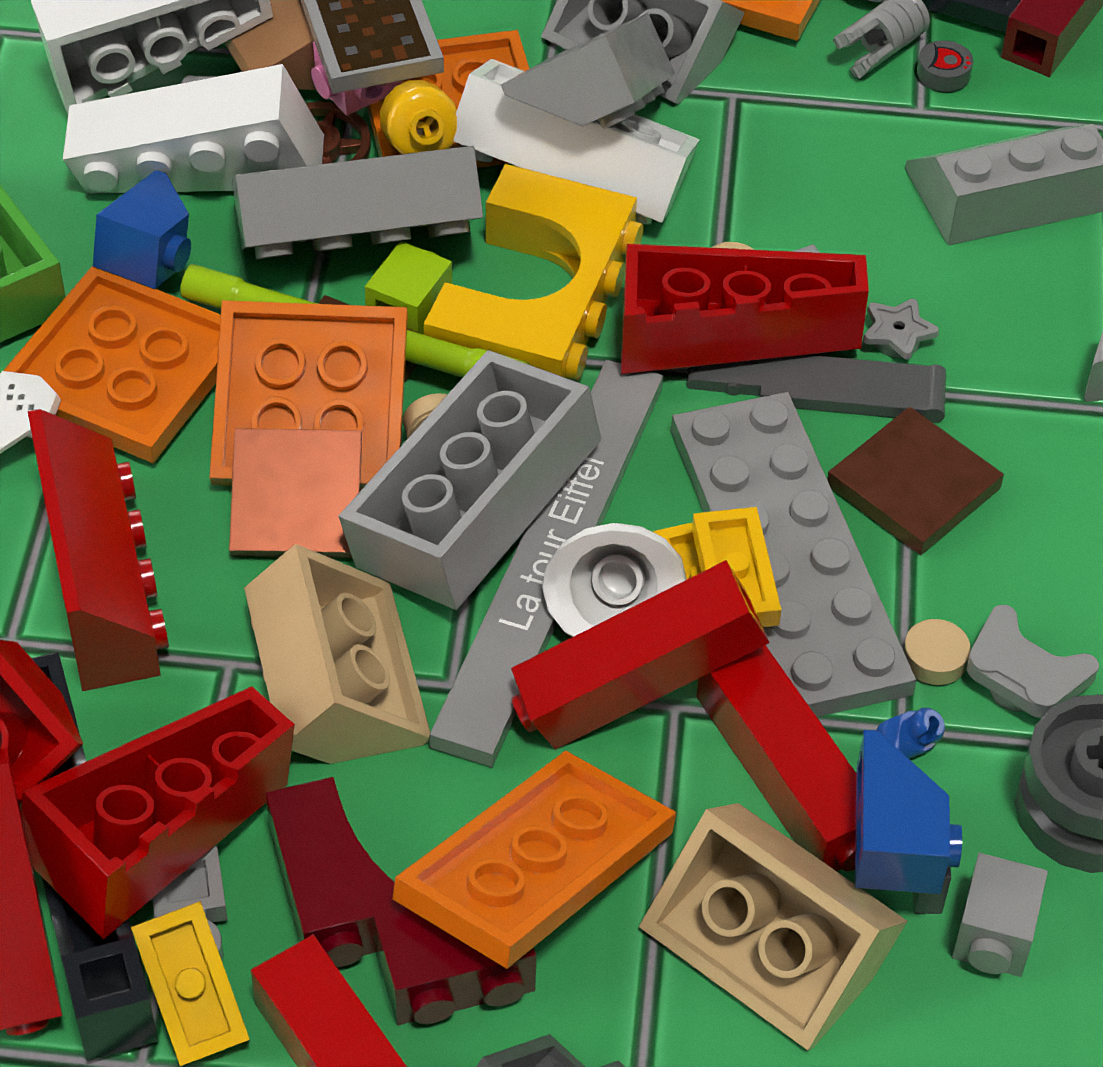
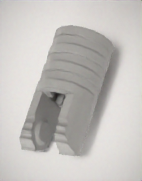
M886 0L833 38V42L837 49L843 47L847 48L861 40L864 47L870 52L857 59L854 65L849 68L854 77L860 79L923 34L930 24L929 13L922 0Z

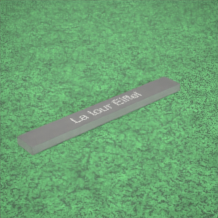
M605 360L591 390L602 440L526 528L429 734L430 748L493 767L517 714L512 703V697L520 692L511 668L544 652L557 625L556 620L548 612L542 589L546 566L564 541L586 528L602 524L662 391L663 375L649 371L621 374V363Z

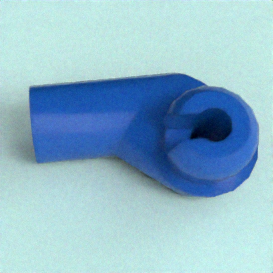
M926 707L890 718L881 723L875 731H879L907 758L911 759L927 752L934 747L937 741L942 739L945 732V724L943 718L936 710Z

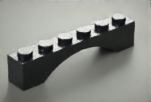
M59 652L32 658L62 693L78 730ZM83 746L47 779L86 762ZM42 877L86 1060L89 1061L157 1042L158 1036L151 1001L129 920L127 919L103 939Z

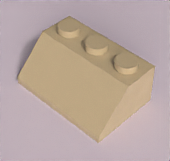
M294 544L244 587L251 616V626L255 633L263 668V678L267 686L270 703L295 724L292 751L333 764L423 746L430 741L428 721L389 582Z
M736 803L705 810L639 927L806 1050H810L815 1047L873 980L906 925L907 920L861 888H855V884L748 809Z

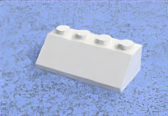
M490 59L469 74L456 111L457 132L453 141L461 144V147L474 146L476 160L492 162L493 157L516 167L637 197L636 222L642 224H651L653 219L662 223L666 218L700 139L636 114L604 129L599 119L580 126L505 96L500 84L524 71L494 59Z

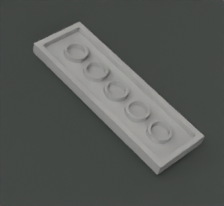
M789 392L672 415L671 433L703 512L757 507L782 609L779 626L763 627L770 642L766 646L816 717L912 696L916 678Z

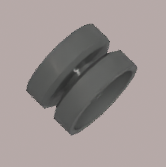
M1103 694L1075 696L1051 707L1035 725L1014 801L1020 827L1036 849L1060 865L1089 873L1103 872Z

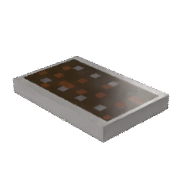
M300 0L332 94L444 72V57L422 0Z

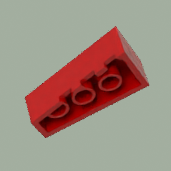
M627 244L623 297L621 374L861 349L869 293L866 255Z
M251 686L23 790L21 813L33 868L105 939L267 802L265 792L282 789L287 786L295 724Z

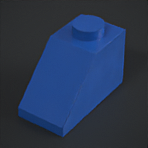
M155 170L96 214L93 267L156 289L175 272H180L185 267L191 253V241L187 238L189 213L166 173Z
M864 730L856 767L855 888L941 894L947 868H958L962 853V826L950 824L949 795L879 731Z

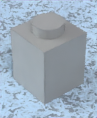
M978 852L952 959L970 963L974 968L985 973H1008L1022 977L1034 938L1048 870Z

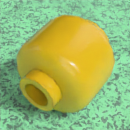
M409 80L395 86L385 97L380 109V126L385 138L401 154L449 149L454 144L453 140L457 132V108L455 103L437 85L424 80Z

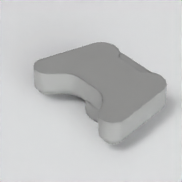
M997 605L992 609L969 653L967 662L969 676L988 688L993 699L1000 706L1011 711H1025L1036 718H1042L1051 707L1082 693L1094 683L1099 669L1098 660L1090 654L1082 653L1066 657L1055 656L1027 640L1019 631L1016 611L1008 605Z

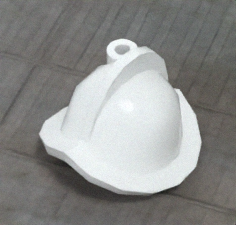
M610 523L586 528L564 541L546 566L542 589L548 612L566 634L574 637L687 580L681 556L665 538L642 526Z

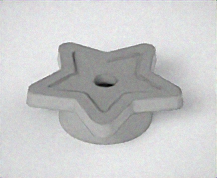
M909 299L895 307L875 302L868 305L867 312L873 325L865 333L863 342L875 345L881 353L887 356L910 359L912 354L918 350L920 341L939 336V329L936 325L919 317L918 302L915 299ZM894 327L903 328V329H902V330H897V329H895Z

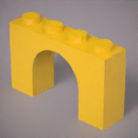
M505 164L486 201V244L549 260L563 268L573 279L565 287L553 294L527 300L503 298L445 282L424 322V335L468 348L490 350L529 362L531 366L561 377L578 381L586 365L588 346L586 344L589 337L598 338L602 332L607 313V304L605 302L608 296L617 297L622 287L625 275L627 244H641L643 224L636 222L637 197Z

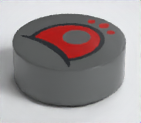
M944 40L931 42L925 45L919 53L916 70L917 76L924 85L933 90L941 92L959 90L970 81L973 56L966 47L956 42Z

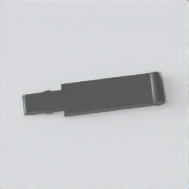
M796 355L692 366L688 370L687 386L690 389L724 392L732 396L744 394L760 397L789 392L797 409L896 418L910 406L932 423L941 422L945 417L946 369L937 364L926 366L816 355Z

